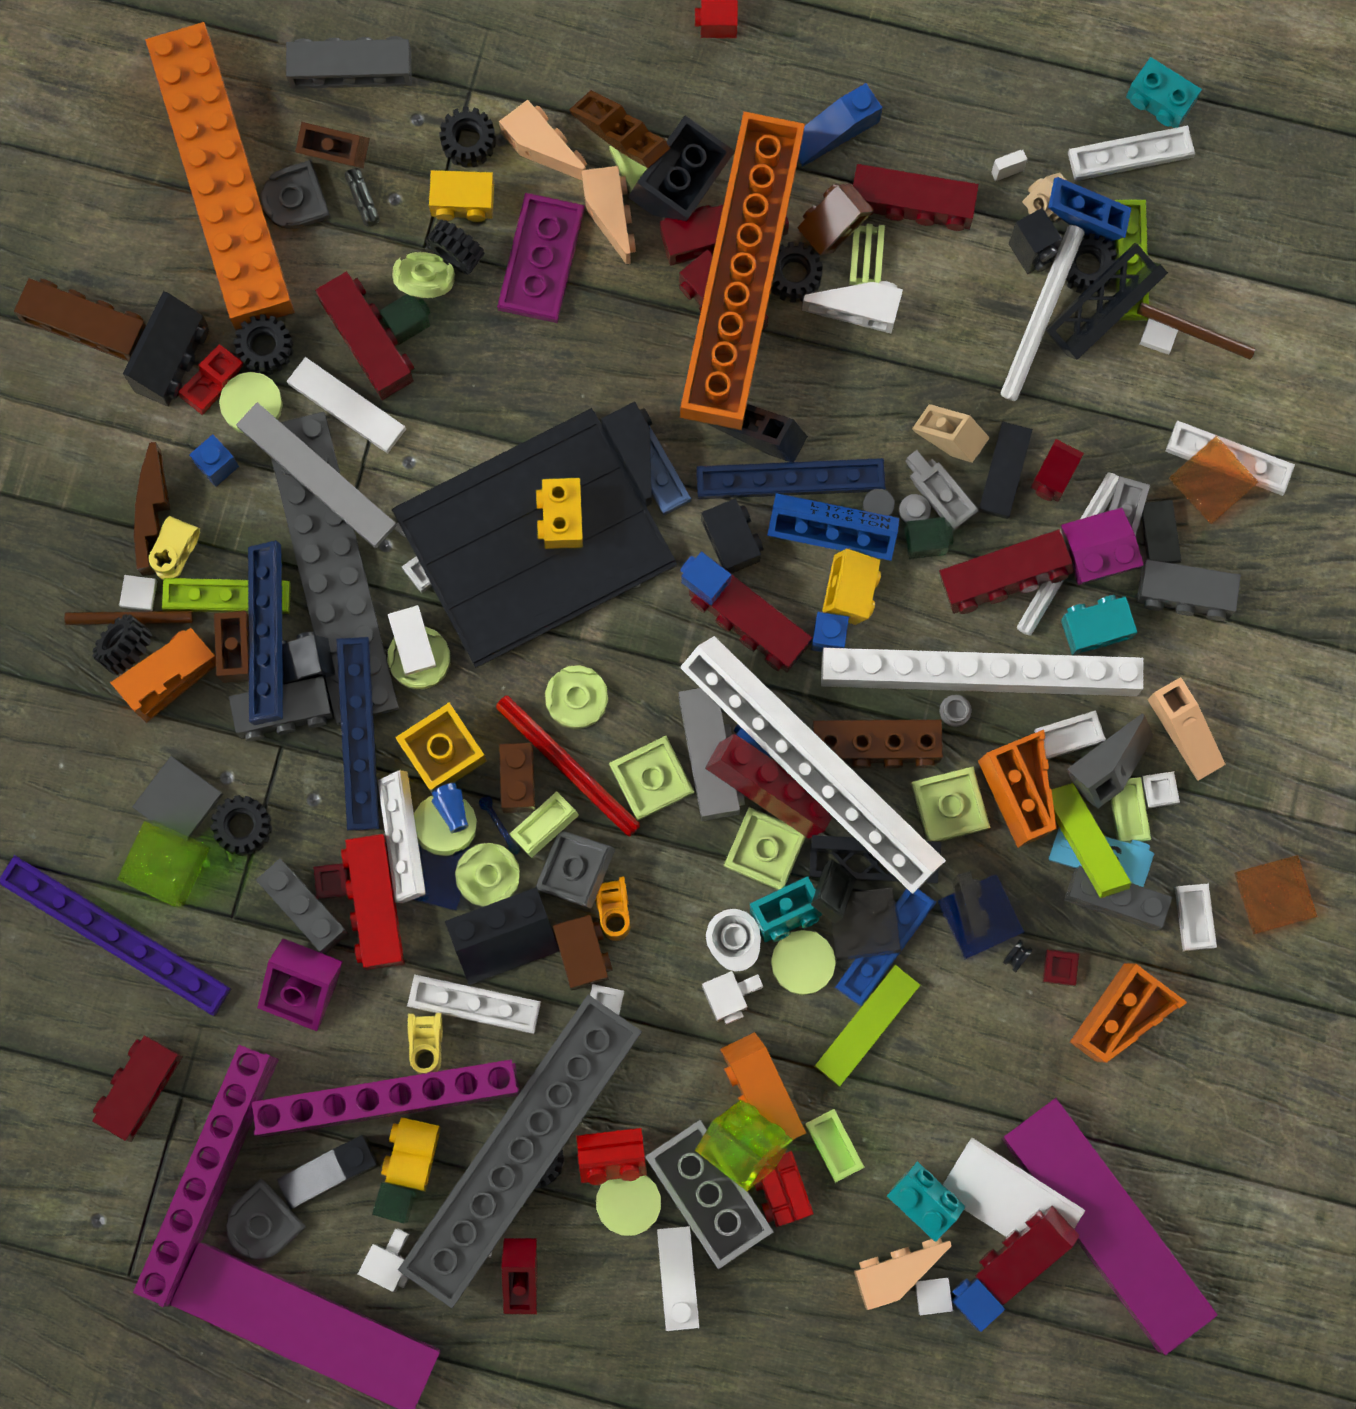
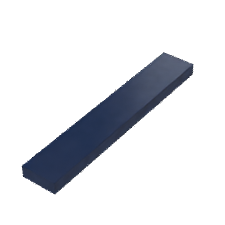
M884 458L696 466L698 499L776 496V493L788 496L870 492L874 489H886Z
M276 540L248 547L249 722L253 725L283 719L281 544Z
M369 637L336 639L347 831L380 829Z

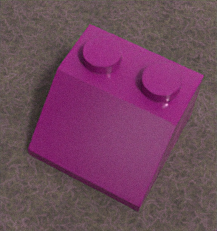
M1123 508L1060 525L1073 563L1078 586L1136 570L1144 565L1135 534Z
M283 938L268 961L257 1008L318 1031L337 986L343 961Z

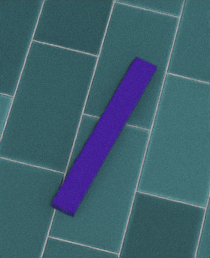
M15 855L0 876V885L214 1017L232 990Z

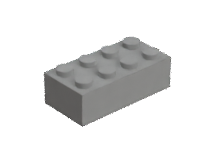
M701 1120L645 1156L717 1269H720L773 1233L768 1222Z

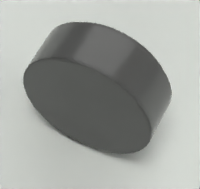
M883 489L870 491L863 501V511L887 516L892 515L895 506L892 495Z

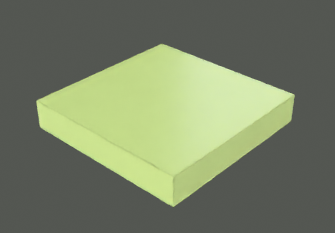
M667 736L609 763L637 821L694 794V790Z
M973 766L911 783L927 841L941 842L991 828Z
M749 807L724 867L777 890L782 889L787 883L806 837L783 821Z

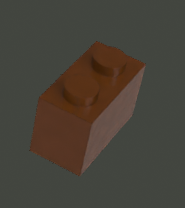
M301 122L295 152L364 168L370 138Z
M851 183L834 184L828 188L823 194L825 199L818 206L814 205L808 209L803 215L804 221L797 227L819 255L834 253L874 211Z
M246 611L214 613L216 676L223 683L249 681L248 613Z
M532 743L499 744L501 808L503 813L534 812L535 783Z
M591 915L553 925L571 990L609 980L607 972L613 971L608 952L601 954L598 941L604 940L599 921L592 922Z

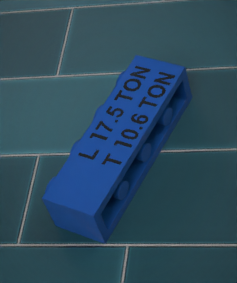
M776 493L767 536L840 551L847 548L871 557L892 561L898 534L899 518Z

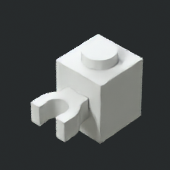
M731 971L703 983L702 988L716 1021L719 1022L724 1019L725 1023L729 1024L744 1017L742 1011L747 1010V1004L743 996L762 989L763 984L758 974L737 983Z
M395 1228L386 1248L378 1244H372L358 1275L392 1292H396L399 1286L405 1288L409 1278L398 1271V1268L405 1260L399 1254L410 1234Z

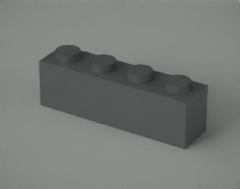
M391 36L386 38V40L359 37L356 40L347 41L339 38L311 41L301 38L294 42H286V77L290 89L412 86V56L409 39Z

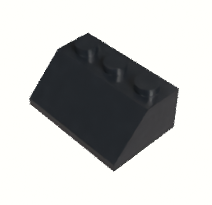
M685 115L666 141L670 149L645 170L628 197L653 216L682 221L688 220L735 153V150Z
M163 291L123 375L135 393L169 407L171 400H175L179 396L178 391L182 388L181 380L185 372H189L195 362L194 353L198 345H202L205 342L209 328L202 314L166 291Z
M537 887L445 921L469 985L560 952Z

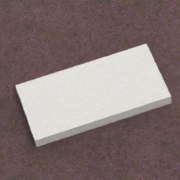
M974 1138L970 1139L943 1184L946 1189L966 1206L965 1211L1006 1237L1015 1229L1019 1232L1027 1227L1025 1221L1038 1209L1044 1213L1053 1206L1073 1228H1075L1085 1212L1083 1208Z

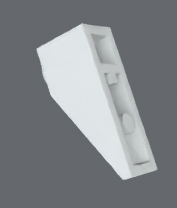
M881 281L879 283L868 282L806 294L803 300L802 311L891 334L903 289L897 288L891 282Z
M690 1226L657 1229L666 1331L699 1328Z

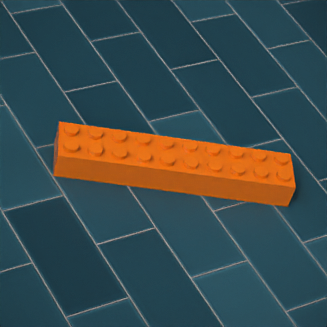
M198 23L145 39L229 318L235 330L242 329L241 324L244 321L247 324L250 323L249 317L255 316L257 320L260 319V314H265L270 319V316L279 318L295 313L205 23Z
M743 112L681 402L680 418L742 430L801 149L804 123Z

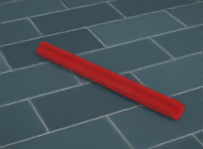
M506 695L499 700L496 705L497 710L627 836L633 835L640 827L639 822L509 696Z

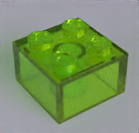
M154 820L144 821L117 880L173 907L184 906L211 847Z
M740 1100L712 1121L695 1151L744 1190L748 1191L776 1168L793 1139L786 1135L780 1126L771 1123L759 1114V1111L753 1105Z

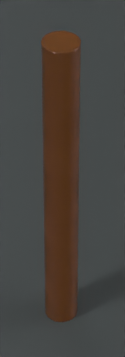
M1141 302L1137 309V314L1249 360L1254 355L1255 348L1146 303Z
M193 611L65 612L64 617L65 625L114 624L115 619L118 617L122 618L125 614L132 615L142 624L193 623Z

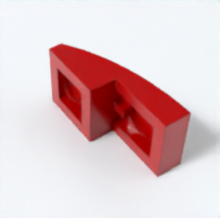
M219 344L199 364V371L178 391L179 397L203 416L221 396L222 389L227 382L238 374L243 366V362Z

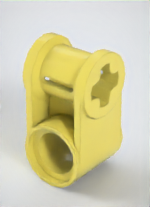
M167 517L149 555V563L159 578L162 580L164 578H177L181 574L190 553L198 542L200 528L174 517ZM169 559L171 560L170 564L164 563L163 566L160 565L162 561L168 562Z
M414 1013L408 1014L410 1065L418 1074L438 1072L441 1067L442 1013H436L435 1016L416 1017ZM424 1052H430L434 1055L433 1064L425 1069L418 1067L417 1059L419 1055Z

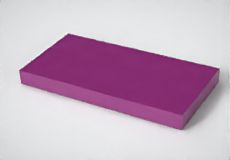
M525 193L497 305L498 311L558 323L583 221L585 205Z

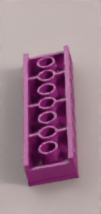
M238 1045L134 1288V1294L156 1302L161 1307L172 1306L170 1303L198 1243H201L254 1120L252 1102L263 1099L279 1061L278 1058ZM148 1277H150L147 1286L145 1287L146 1280L148 1279Z
M511 1059L252 1102L255 1123L254 1135L270 1137L518 1096L521 1090L518 1084L516 1064L512 1063Z
M1054 1098L1001 1138L1026 1173L1085 1210L1074 1228L1080 1235L1077 1243L1159 1353L1167 1355L1218 1316L1057 1098Z
M198 1243L170 1305L397 1409L416 1408L441 1352L436 1347L207 1243Z

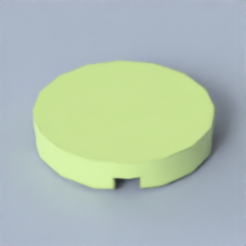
M413 252L407 254L406 259L400 260V257L393 266L392 278L394 284L400 291L411 296L435 298L445 295L452 289L454 284L455 272L453 266L450 263L449 265L444 263L443 258L436 254Z
M255 372L238 374L230 379L222 389L219 400L221 414L233 429L240 433L243 432L237 428L236 424L257 402L277 420L281 415L283 407L281 392L274 381L264 374Z
M426 626L425 629L436 667L406 676L395 638L388 649L387 663L393 677L401 685L411 689H427L437 685L446 676L450 667L451 653L446 641L437 631Z
M581 665L567 666L556 673L548 682L545 691L546 707L551 717L560 725L571 729L587 728L598 722L605 713L608 704L607 686L593 669Z
M433 795L422 801L414 812L418 843L423 849L434 855L449 856L461 849L464 850L470 845L475 837L477 819L474 809L465 799H463L469 826L457 833L450 832L449 827L431 802Z
M493 843L477 844L468 849L459 859L455 871L456 884L464 898L472 904L484 907L511 897L515 893L519 884L520 870L514 855L504 846Z
M807 930L791 932L789 936L780 940L773 950L771 959L772 972L779 985L789 992L799 995L813 994L824 988L832 978L836 964L834 950L828 941L818 933Z
M640 1176L634 1181H624L622 1179L607 1180L601 1184L597 1193L596 1210L601 1222L610 1231L622 1236L637 1235L647 1231L656 1222L661 1210V1195L656 1184L648 1176Z

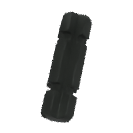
M356 167L347 170L344 175L357 208L361 212L360 215L364 225L369 227L379 223L378 212L374 207L360 169Z

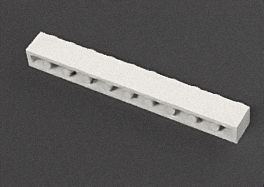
M715 636L698 645L680 668L912 894L946 861Z
M824 648L822 652L821 686L1138 696L1143 690V658Z

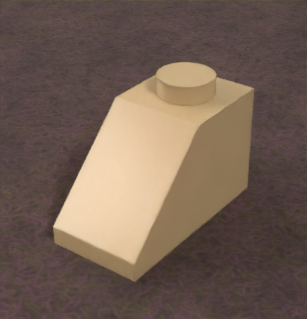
M930 404L912 428L915 433L950 456L972 463L989 440V436L970 415Z

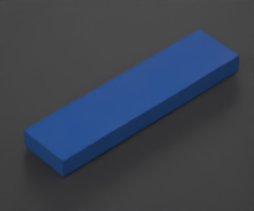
M906 889L835 986V989L861 1007L934 907L936 901L919 889L913 894Z

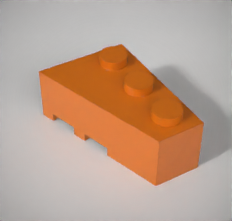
M192 628L187 631L182 630L174 635L168 644L110 683L132 710L147 723L216 666V656Z
M1044 729L987 752L978 760L1017 848L1041 839L1056 829L1052 789H1049L1047 773L1049 765L1044 749Z
M1124 963L1070 1043L1094 1061L1107 1063L1138 1040V1037L1153 1026H1157L1166 1016L1177 1008H1181L1187 1002L1136 963Z
M754 1032L721 1048V1053L728 1065L724 1070L731 1085H738L742 1093L738 1100L745 1114L751 1113L756 1122L751 1127L759 1144L766 1142L772 1151L806 1134L769 1052L757 1034Z

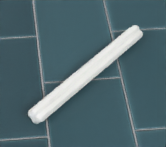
M1069 225L1067 227L1001 390V395L1005 399L1011 401L1018 399L1083 239L1084 231L1078 226Z
M1110 472L1106 474L1080 519L1104 513L1114 495L1119 476ZM1048 581L1040 586L1017 625V629L1028 636L1032 635L1063 581L1058 583Z

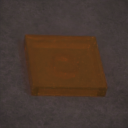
M1218 436L1209 441L1168 478L1209 524L1217 520L1258 483L1257 479Z
M1298 855L1234 873L1254 935L1317 917Z

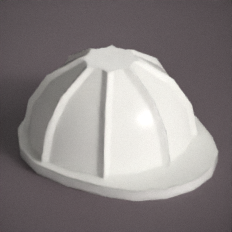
M738 909L724 910L715 915L708 924L706 931L707 946L712 955L726 969L744 971L753 966L758 959L761 943L760 928L755 919L747 912Z

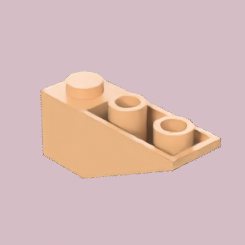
M526 100L499 121L501 134L520 156L582 180L581 170H586L585 166L587 165L585 159L577 150L572 152L566 145L568 143L566 137L558 128L553 129L547 121L549 119L540 106L534 107L529 100Z
M618 166L581 170L586 211L624 262L631 264L630 253H635L636 247L634 234L627 233L626 224L632 223L630 205H624L622 195L628 194L626 176H619Z
M1181 677L1154 692L1149 697L1148 702L1197 781L1226 765L1198 703Z
M941 1237L936 1242L933 1239L922 1242L923 1249L911 1252L909 1247L890 1252L892 1259L879 1262L878 1257L859 1262L860 1269L854 1270V1274L866 1310L900 1300L952 1246L951 1242H942Z

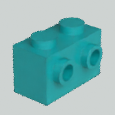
M1150 57L1132 82L1126 98L1137 109L1146 110L1156 116V119L1161 124L1178 128L1196 103L1202 89Z
M1110 595L1097 601L1098 604L1086 608L1085 604H1078L1067 609L1068 613L1063 616L1061 623L1073 656L1133 639L1137 634V629L1126 596L1116 599V595Z
M808 876L750 903V915L757 922L764 943L773 940V942L780 941L789 936L791 930L799 926L807 928L819 921L822 913L811 905L816 890Z
M918 1161L896 1182L887 1195L895 1205L935 1242L957 1221L966 1207Z

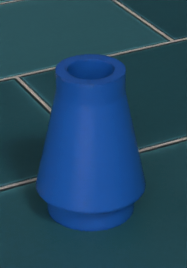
M456 783L445 784L432 791L433 799L431 802L449 827L450 832L457 833L466 829L469 825L466 820L462 790L457 788Z

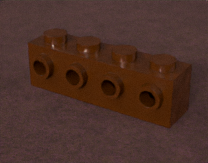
M28 279L14 310L21 322L129 362L146 327L140 315L131 311H126L125 314L115 311L111 304L101 300H97L96 303L86 300L85 295L69 289L68 293L59 290L56 284L46 279H40L39 282Z
M942 720L813 721L812 731L846 764L852 763V768H870L871 763H884V768H901L903 763H916L917 768L935 767V763H940L943 758Z

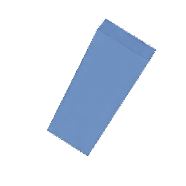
M649 426L652 496L662 514L666 515L691 502V497Z

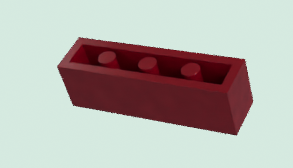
M857 164L853 187L874 210L870 215H873V213L885 215L886 218L894 221H901L903 219L915 220L916 223L923 226L945 225L953 231L970 230L979 184Z
M724 203L715 207L710 205L701 206L694 210L687 221L670 218L660 221V234L670 266L694 260L707 249L713 255ZM787 215L783 235L788 234L789 221Z
M346 271L315 289L318 300L381 400L414 382L411 371L415 369L406 353L400 356L395 348L399 344L390 328L384 330L379 323L383 318L374 303L367 304L363 297L367 293L358 278L352 280Z
M1058 529L939 570L953 614L958 612L967 614L975 611L978 605L987 602L991 604L1000 603L1006 600L1010 594L1019 591L1021 593L1032 592L1040 584L1051 581V583L1061 582L1067 579L1069 574L1073 573V563L1062 533Z
M731 575L729 585L712 606L689 589V596L692 598L690 602L703 613L708 610L716 616L715 622L727 632H730L731 629L741 636L739 640L745 647L753 652L756 649L766 656L765 662L776 671L783 669L788 673L811 645L812 637L733 575Z
M736 734L719 742L705 767L706 770L808 839L812 835L824 832L833 817L780 764Z

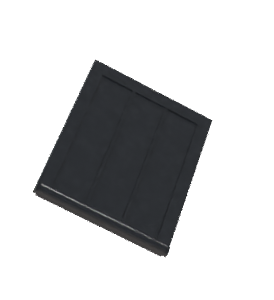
M592 408L391 509L475 668L494 660L663 572L677 567L674 556ZM580 478L583 547L545 549L544 539H538L537 520H543V508L537 509L536 490L542 489V479Z

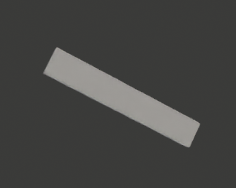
M258 402L236 424L238 429L374 548H377L397 526L389 516Z

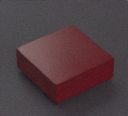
M343 863L313 867L316 897L318 900L347 896L346 881H348L347 868L343 867Z
M1047 949L1045 952L1042 982L1075 987L1079 953Z

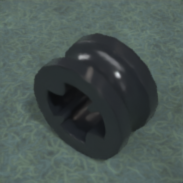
M1019 940L1002 963L1005 965L1011 964L1012 970L1017 972L1033 949L1031 947L1025 948L1023 941Z

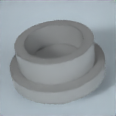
M911 494L905 497L899 507V514L902 520L913 526L925 523L931 513V506L928 500L918 494Z
M951 695L943 700L939 712L944 723L952 727H959L970 719L972 709L966 698L960 695Z

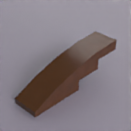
M592 90L569 109L570 113L592 132L646 168H649L670 149L664 138L649 132L645 124L628 115L622 105Z
M156 442L149 443L140 472L135 502L134 543L137 570L142 576L155 574L154 569L149 563V555L152 551L151 544L156 543L161 530L158 512L171 510L162 452Z

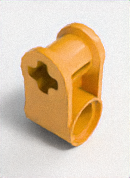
M622 876L617 881L602 883L595 899L597 910H599L602 931L612 941H620L628 936L630 932V918L627 906L629 902L625 878ZM613 917H619L624 920L625 925L622 930L613 932L607 928V922Z

